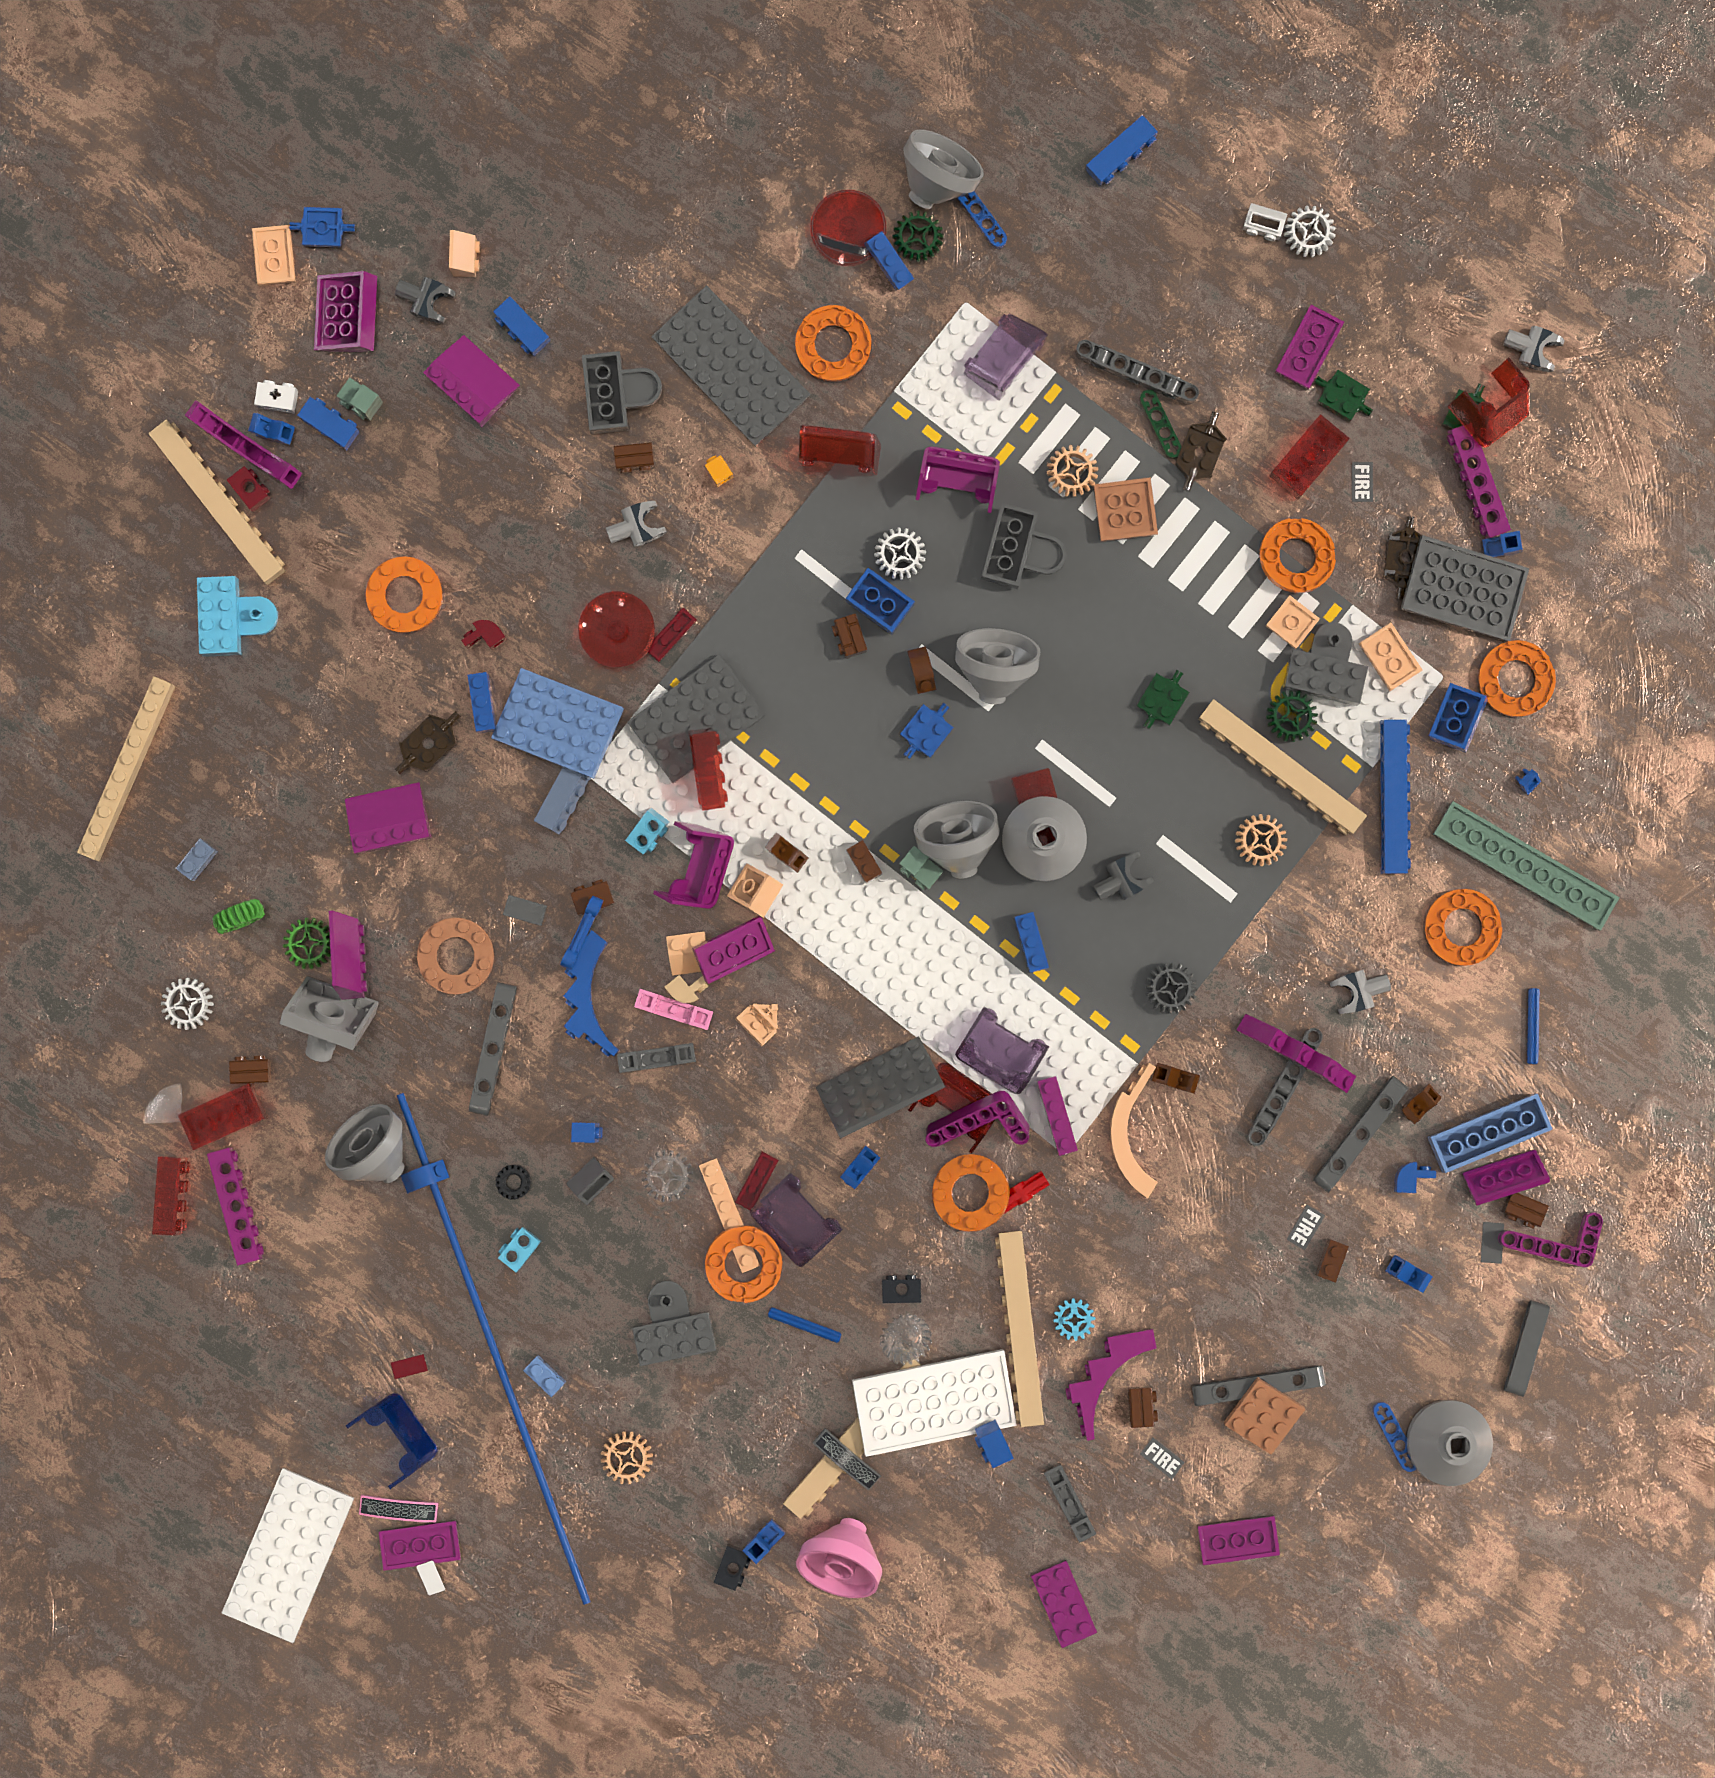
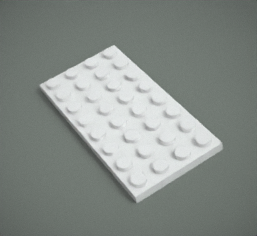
M1003 1349L852 1380L866 1457L976 1434L975 1428L995 1419L1000 1429L1017 1426Z
M283 1468L222 1614L294 1643L354 1501V1497Z

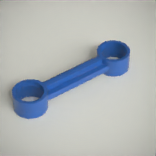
M595 896L591 897L570 946L562 958L561 966L569 970L573 968L594 919L601 909L602 899Z

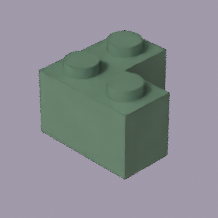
M350 377L337 394L340 400L339 404L346 409L351 407L352 411L355 412L354 414L362 420L365 418L371 420L383 403L378 394L365 385H360Z
M915 846L911 848L899 863V867H901L900 872L908 878L912 876L916 879L915 884L922 890L925 888L929 890L943 873L942 869L929 860V857Z

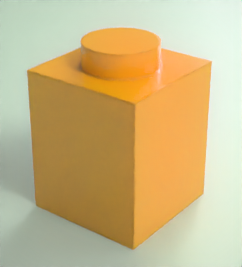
M715 455L706 461L705 469L717 487L734 478L733 473L721 455L718 457Z

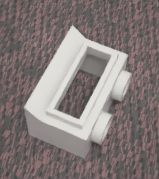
M1251 203L1243 230L1252 236H1257L1258 234L1265 236L1266 240L1279 241L1288 214ZM1252 215L1280 222L1278 230L1252 223Z

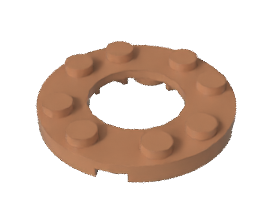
M448 918L435 923L425 932L418 946L417 962L422 976L433 988L447 994L458 995L471 992L486 981L492 971L495 955L492 941L482 927L464 918ZM452 937H460L467 940L474 950L472 966L460 975L446 973L437 961V951L440 945Z

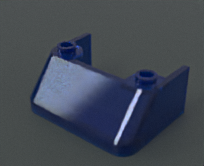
M391 1393L345 1425L347 1428H350L363 1418L371 1426H378L386 1421L405 1448L407 1454L399 1461V1468L404 1475L388 1486L389 1489L432 1460L438 1452L437 1445L399 1393Z

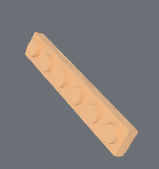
M717 1158L699 1165L724 1230L744 1225ZM744 1245L733 1248L742 1273L760 1266L753 1247Z

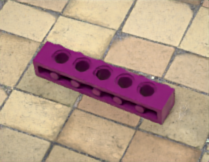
M1473 422L1447 431V441L1450 446H1453L1455 451L1453 454L1454 460L1461 468L1460 477L1463 482H1466L1468 488L1466 489V494L1474 505L1472 508L1474 516L1479 519L1481 524L1479 525L1481 535L1488 539L1510 531L1508 519ZM1462 440L1468 442L1469 447L1467 450L1461 448ZM1469 458H1472L1475 461V466L1473 469L1469 468L1467 465V460ZM1475 476L1481 478L1482 483L1479 487L1473 482ZM1482 494L1488 497V502L1485 505L1480 502ZM1488 512H1491L1494 515V521L1492 523L1489 522L1486 518Z
M229 1147L208 1153L209 1165L237 1266L263 1259L264 1249L262 1244L258 1243L257 1236H259L257 1225H253L252 1217H254L252 1207L248 1206L247 1203L249 1195L247 1188H243L241 1180H244V1176L236 1163L239 1161L236 1150L233 1151V1148ZM225 1163L231 1167V1171L228 1174L222 1171V1166ZM229 1182H233L236 1185V1190L233 1193L227 1189ZM235 1200L241 1204L239 1211H235L232 1208ZM240 1219L246 1222L244 1230L239 1229L237 1226ZM244 1238L251 1240V1246L248 1249L242 1244Z

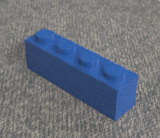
M1142 115L1086 165V172L1099 186L1104 183L1107 185L1114 179V174L1118 170L1122 172L1129 165L1127 163L1129 160L1138 158L1146 145L1150 147L1157 140L1155 137L1158 131Z

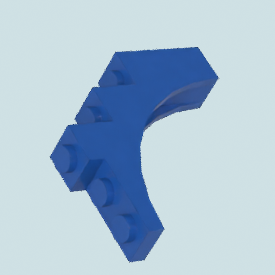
M591 930L586 936L571 970L566 968L564 971L572 979L575 976L577 977V980L564 995L566 998L565 1003L573 1009L575 1007L578 1008L564 1027L567 1029L565 1032L573 1039L575 1037L580 1039L585 1033L587 1035L585 1039L593 1045L598 1043L602 1047L600 1051L608 1057L610 1055L615 1057L620 1050L609 1041L600 1028L594 1013L591 996L594 969L600 954L608 942Z

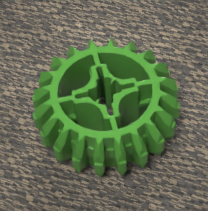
M251 899L215 914L212 918L213 925L220 934L232 932L262 919L265 915L264 908L259 900Z
M305 918V924L299 919L297 920L298 927L292 923L291 927L294 930H286L290 937H283L284 940L289 941L288 944H283V947L290 949L285 952V955L292 954L289 958L290 962L297 959L295 966H299L302 962V969H306L307 964H309L310 969H314V963L317 967H321L320 960L323 963H327L328 961L325 956L331 957V953H328L330 949V932L326 933L329 930V926L326 925L322 928L324 922L321 920L316 925V918H313L311 923L309 918ZM311 928L317 929L322 934L323 939H315ZM305 929L303 939L295 942L297 934ZM307 939L313 942H318L313 943V946L311 945V948L305 945H300L305 944ZM324 945L322 952L314 958L313 955H315L316 947ZM295 948H304L308 959L300 957Z

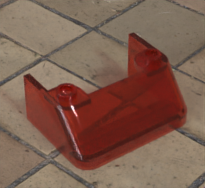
M1507 358L1491 373L1512 398L1496 410L1487 401L1477 405L1466 391L1462 392L1447 406L1482 447L1491 446L1530 414V383L1510 358Z
M808 425L800 426L799 462L802 466L812 467L813 464L818 462L851 465L858 468L859 472L870 473L872 471L873 474L877 475L881 443L875 434Z
M942 1062L937 1066L936 1070L945 1088L912 1103L908 1111L912 1112L918 1102L926 1107H933L937 1102L953 1113L992 1093L950 1064ZM995 1120L967 1132V1135L975 1140L969 1153L972 1154Z

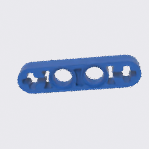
M975 191L968 193V197L972 200L968 205H966L968 199L965 196L957 197L960 204L991 246L996 249L1003 248L1007 242L1006 233ZM978 204L981 207V212L978 214L972 213L971 206ZM988 219L992 221L993 225L991 228L985 229L982 226V222ZM995 228L998 229L995 230V234L998 237H1003L1002 243L994 242L995 236L991 232H993Z
M1384 1402L1376 1403L1373 1406V1415L1399 1465L1407 1472L1416 1470L1413 1464L1411 1468L1404 1466L1406 1463L1405 1457H1399V1455L1405 1454L1408 1451L1407 1438L1390 1406ZM1378 1407H1386L1387 1410L1384 1413L1387 1418L1391 1415L1392 1419L1385 1420L1381 1414H1377L1379 1411ZM1388 1423H1394L1396 1426V1430L1392 1434L1386 1432V1425ZM1398 1440H1403L1405 1443V1448L1402 1451L1395 1449V1443Z

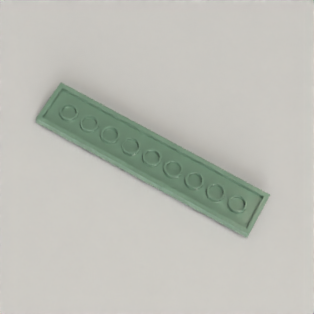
M1454 801L1449 805L1433 833L1439 839L1598 931H1601L1620 898Z

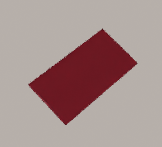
M424 1354L391 1362L394 1379L428 1371Z

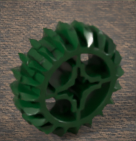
M916 211V216L909 212V218L903 215V222L898 220L897 225L899 227H894L893 229L897 233L892 235V239L896 240L893 245L895 247L900 246L897 249L898 253L904 251L903 258L910 255V262H912L913 257H916L917 263L920 262V257H923L924 261H927V255L933 258L934 253L932 251L938 253L939 248L937 246L943 245V242L940 240L944 238V235L940 233L943 228L937 227L939 224L938 220L932 222L934 219L933 215L926 218L927 212H924L923 216H920L919 211ZM914 223H922L927 225V227L918 228ZM908 227L911 236L904 243L902 234ZM932 230L934 239L931 245L928 246L925 237ZM915 234L921 235V239H915ZM918 245L923 250H913L909 247Z
M1290 690L1288 697L1285 692H1282V699L1276 695L1275 700L1277 703L1274 701L1269 703L1274 708H1267L1266 710L1272 713V715L1266 716V719H1272V722H1269L1267 726L1271 727L1274 725L1275 728L1271 730V733L1278 731L1279 733L1276 736L1278 739L1283 734V741L1285 742L1289 736L1291 742H1295V736L1301 741L1303 740L1302 734L1305 737L1309 736L1307 730L1314 731L1310 724H1317V721L1312 719L1318 717V713H1312L1317 707L1309 706L1313 700L1310 699L1306 702V694L1300 698V691H1297L1296 695L1293 696V691ZM1290 701L1301 704L1304 709H1295L1290 704ZM1284 703L1285 715L1277 719V710ZM1290 712L1298 714L1294 721H1291L1292 718L1290 720L1288 718L1285 719ZM1307 714L1306 724L1300 730L1299 718ZM1288 723L1294 731L1285 730L1280 724Z

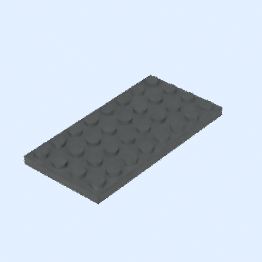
M707 285L651 336L755 447L811 396Z

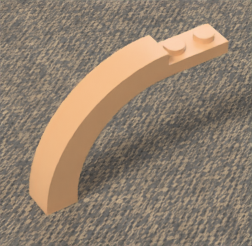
M1150 1063L1147 1066L1143 1064L1139 1070V1079L1137 1082L1133 1081L1127 1090L1130 1092L1129 1095L1124 1092L1120 1093L1114 1106L1110 1123V1142L1117 1166L1128 1183L1146 1198L1150 1196L1158 1182L1148 1176L1134 1159L1128 1142L1127 1126L1132 1106L1156 1068Z

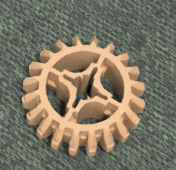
M1069 445V451L1062 447V454L1059 451H1055L1057 458L1050 457L1053 463H1048L1047 467L1052 470L1047 471V475L1053 477H1050L1048 481L1049 483L1055 481L1052 488L1055 489L1059 486V494L1065 490L1066 497H1068L1069 491L1072 492L1073 497H1076V491H1078L1082 496L1084 494L1083 488L1089 492L1090 487L1088 484L1091 486L1095 484L1092 479H1097L1098 475L1092 472H1097L1098 467L1092 466L1097 461H1090L1093 454L1090 453L1086 456L1087 449H1083L1082 453L1079 452L1080 446L1076 447V451H1073L1072 445ZM1070 457L1079 458L1084 463L1076 464ZM1064 459L1066 469L1057 474V465ZM1070 467L1076 469L1075 476L1068 473ZM1084 469H1088V477L1083 483H1080L1079 473L1083 472ZM1060 479H1070L1075 485H1067Z
M1262 814L1258 816V820H1256L1254 815L1251 816L1252 823L1248 819L1244 820L1247 826L1241 824L1239 828L1243 832H1236L1237 836H1241V839H1235V843H1241L1236 849H1243L1244 852L1240 854V857L1247 854L1248 857L1245 861L1249 862L1252 858V865H1256L1257 860H1259L1260 866H1264V860H1266L1267 865H1271L1270 858L1275 862L1278 861L1276 854L1279 856L1283 855V852L1279 849H1286L1287 847L1281 844V842L1287 841V838H1281V835L1286 834V831L1280 832L1278 830L1283 825L1279 824L1276 827L1274 824L1277 822V819L1275 818L1272 822H1269V815L1266 816L1265 820H1263ZM1265 825L1271 830L1262 833L1254 826ZM1250 830L1253 836V843L1247 847L1246 835ZM1267 834L1269 835L1263 841L1265 845H1262L1261 843L1260 845L1257 844L1256 846H1254V844L1257 843V841L1259 840L1257 836L1260 835L1261 838L1262 836L1265 837ZM1275 834L1276 846L1275 849L1272 850L1269 844V839L1272 835ZM1255 848H1262L1268 855L1259 856L1251 851Z
M623 1431V1438H620L619 1434L616 1433V1441L611 1437L608 1439L612 1444L611 1446L606 1443L604 1444V1448L608 1449V1451L601 1452V1455L607 1456L601 1459V1463L607 1462V1465L603 1466V1470L610 1469L607 1473L608 1477L612 1473L615 1474L613 1481L621 1477L620 1484L624 1483L625 1478H627V1483L631 1484V1478L638 1482L639 1478L637 1475L644 1478L643 1470L646 1472L650 1471L646 1464L652 1465L653 1461L647 1460V1458L653 1457V1453L646 1452L651 1449L650 1445L643 1446L647 1442L646 1439L642 1442L638 1441L641 1438L640 1434L634 1439V1432H630L629 1437H627L626 1431ZM623 1442L632 1443L627 1450L615 1448L616 1445ZM637 1446L642 1452V1463L634 1456ZM632 1449L630 1453V1458H632V1461L628 1460L627 1462H625L624 1466H622L624 1462L622 1454L626 1455ZM611 1453L615 1454L620 1460L617 1469L612 1464ZM628 1465L639 1468L633 1473H622Z

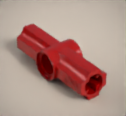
M1042 1171L1037 1172L1029 1179L1021 1181L1009 1189V1202L1004 1214L1015 1206H1020L1033 1198V1195L1050 1185Z

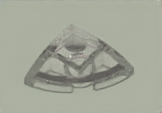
M181 1084L170 1085L158 1092V1095L149 1102L146 1108L144 1124L181 1122Z

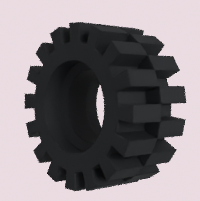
M508 1165L498 1172L495 1185L498 1192L504 1198L515 1200L522 1198L530 1190L531 1176L520 1165ZM510 1175H517L521 1180L520 1187L516 1190L509 1189L506 1185V1179Z

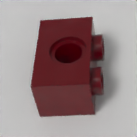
M243 466L230 476L227 481L246 506L254 512L271 499L268 496L270 491L264 483L260 485L257 482L258 476L252 468L248 470ZM254 484V490L246 492L247 485Z

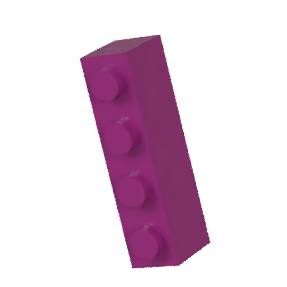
M1054 1076L1037 1081L1058 1156L1078 1151L1057 1077Z

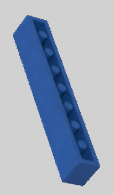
M1407 720L1380 721L1381 874H1406L1411 868V860L1408 858V850L1411 848V842L1408 839V831H1410L1411 827L1410 820H1408L1410 801H1407V793H1410V782L1407 781V774L1410 773V763L1407 762V755L1410 754V744L1407 743L1410 725L1407 724Z

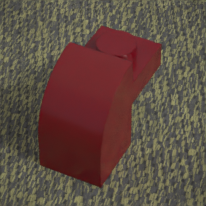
M478 620L472 623L476 630H470L463 635L464 639L461 641L468 649L483 638L490 649L493 650L506 641L507 638L494 622Z

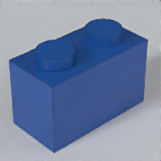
M996 1419L975 1428L977 1437H974L979 1448L983 1447L982 1456L986 1463L990 1461L992 1468L1014 1459Z

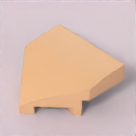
M778 1004L749 1005L735 1020L763 1046L776 1034L778 1028Z

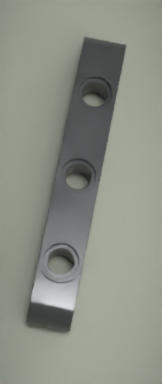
M1081 340L1077 344L1075 351L1077 358L1096 368L1184 404H1193L1198 398L1199 390L1197 386L1177 376L1089 340ZM1086 346L1090 352L1082 354L1079 348ZM1122 361L1125 367L1118 369L1114 363ZM1157 376L1160 382L1154 384L1150 381V377ZM1185 391H1192L1195 397L1187 398Z
M500 982L496 985L469 1104V1112L486 1116L489 1114L517 986ZM499 1006L506 1008V1014L502 1017H499L496 1013ZM492 1043L498 1047L495 1054L488 1052V1047ZM483 1081L489 1084V1089L486 1092H482L479 1088L480 1083Z
M1310 1028L1304 1032L1300 1042L1317 1051L1323 1036L1319 1029ZM1311 1031L1317 1034L1318 1038L1315 1042H1311L1308 1039V1034ZM1290 1059L1287 1060L1247 1133L1249 1144L1260 1146L1265 1142L1307 1070L1306 1068ZM1291 1065H1296L1299 1069L1298 1074L1295 1076L1289 1072ZM1274 1098L1280 1102V1106L1277 1109H1273L1270 1106V1102ZM1254 1132H1259L1261 1135V1140L1257 1143L1251 1139Z
M1392 1076L1316 1174L1313 1182L1329 1193L1409 1087ZM1382 1098L1388 1100L1389 1104L1386 1109H1382L1379 1105ZM1358 1129L1365 1131V1137L1361 1140L1356 1136ZM1336 1159L1342 1162V1167L1339 1170L1333 1168V1162Z
M1313 1366L1192 1386L1194 1405L1201 1406L1240 1400L1257 1377L1282 1393L1325 1386L1326 1379L1324 1367ZM1299 1374L1302 1377V1381L1300 1384L1295 1385L1292 1379L1295 1375ZM1218 1387L1225 1388L1226 1393L1224 1396L1218 1397L1216 1395Z

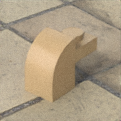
M680 975L665 986L666 990L675 1000L686 1004L698 1001L699 998L695 993L697 991L701 993L709 987L703 976L691 986H688Z

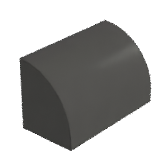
M593 1157L566 1184L584 1204L588 1205L614 1180V1177Z

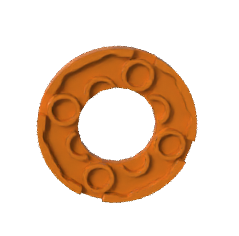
M839 305L823 306L815 309L803 319L796 333V353L801 365L812 376L829 382L843 381L856 375L865 366L871 351L870 331L861 316L852 310ZM827 326L842 327L849 333L852 339L850 353L846 358L838 362H829L822 359L815 350L814 342L816 336Z
M1289 518L1276 523L1266 533L1260 546V563L1265 575L1277 587L1292 593H1306L1322 586L1332 574L1336 562L1335 546L1329 534L1317 523L1304 518ZM1294 538L1302 539L1314 549L1315 563L1309 571L1305 573H1292L1282 565L1279 552L1282 544L1287 540Z
M396 557L385 561L372 573L366 588V602L371 615L384 628L397 633L419 631L428 626L438 615L443 601L442 586L437 574L425 562L413 557ZM408 576L417 580L423 591L420 605L414 611L408 613H399L392 610L386 601V589L389 583L395 578Z
M1520 640L1508 641L1492 649L1483 659L1478 673L1479 690L1481 694L1487 696V704L1496 712L1509 717H1524L1540 710L1550 700L1556 683L1555 669L1549 656L1540 647ZM1515 660L1528 664L1535 676V683L1531 692L1519 698L1510 697L1505 694L1498 682V675L1502 666L1507 662Z
M1470 889L1452 890L1441 895L1430 906L1424 923L1426 940L1432 951L1445 962L1458 966L1477 964L1488 958L1497 948L1502 935L1500 913L1495 904L1484 894ZM1468 909L1479 917L1482 924L1481 934L1473 944L1458 946L1447 938L1444 925L1447 916L1454 910Z
M975 1154L958 1156L947 1162L938 1172L932 1190L933 1203L942 1220L951 1227L965 1232L982 1231L996 1223L1007 1208L1010 1194L1007 1178L1001 1168L990 1159ZM967 1174H976L982 1177L989 1188V1197L986 1204L973 1212L959 1209L952 1197V1189L955 1182Z
M742 1225L731 1227L721 1232L712 1241L706 1253L705 1271L708 1281L720 1296L730 1301L744 1303L757 1301L774 1289L781 1276L782 1256L779 1247L768 1233L757 1227ZM738 1246L753 1247L760 1253L762 1258L760 1273L755 1279L748 1282L733 1280L725 1270L727 1254Z

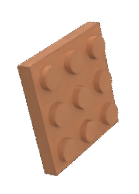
M1151 477L1094 484L1101 542L1158 535Z
M1257 1377L1226 1418L1224 1425L1272 1455L1306 1409L1303 1405Z

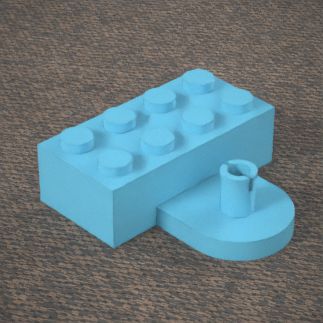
M236 576L197 578L199 654L203 657L241 655V636L265 635L275 628L278 622L276 606L264 597H240L239 579Z

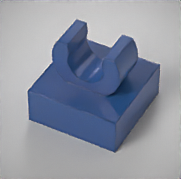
M1523 769L1522 771L1525 776L1523 778L1516 776L1515 778L1522 791L1529 795L1541 780L1533 769L1530 771Z

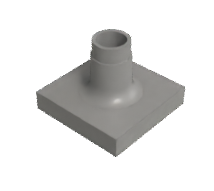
M307 976L283 1010L280 1024L308 1034L306 1055L312 1060L326 1062L331 1060L336 1045L351 1050L355 1048L376 1015L379 1002L367 997L341 1000L332 985Z

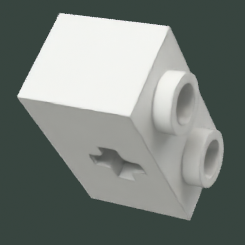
M264 380L263 383L258 382L254 405L260 409L295 414L298 390L293 384L289 383L275 385V382ZM278 392L281 396L275 400L273 395H277Z

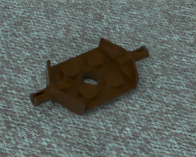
M1212 411L1208 422L1190 425L1175 463L1176 467L1185 476L1186 481L1182 489L1190 492L1195 480L1212 478L1221 449L1227 440L1216 426L1220 414ZM1196 448L1203 449L1204 456L1202 458L1195 455Z
M1407 516L1405 529L1388 536L1389 543L1383 577L1397 586V600H1403L1419 539L1422 536L1413 528L1415 520L1413 516ZM1402 553H1410L1411 561L1404 562L1401 558Z
M456 711L448 719L429 714L407 738L399 742L403 762L395 770L401 775L408 767H414L423 771L430 769L457 743L453 731V723L461 716ZM428 738L434 741V745L430 749H426L423 745L424 741Z

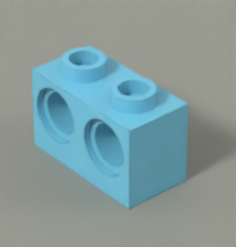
M651 808L646 811L625 841L642 854L648 851L651 853L658 844L655 842L658 837L662 838L669 828L666 826L669 824V821ZM652 820L658 823V829L652 828ZM641 835L647 838V844L641 843Z
M524 1227L520 1230L517 1228L510 1236L512 1241L508 1245L505 1243L498 1251L501 1254L498 1259L515 1272L519 1271L541 1243L540 1239ZM522 1235L529 1238L527 1246H522L519 1242ZM509 1251L517 1253L516 1261L512 1262L508 1259L507 1254Z

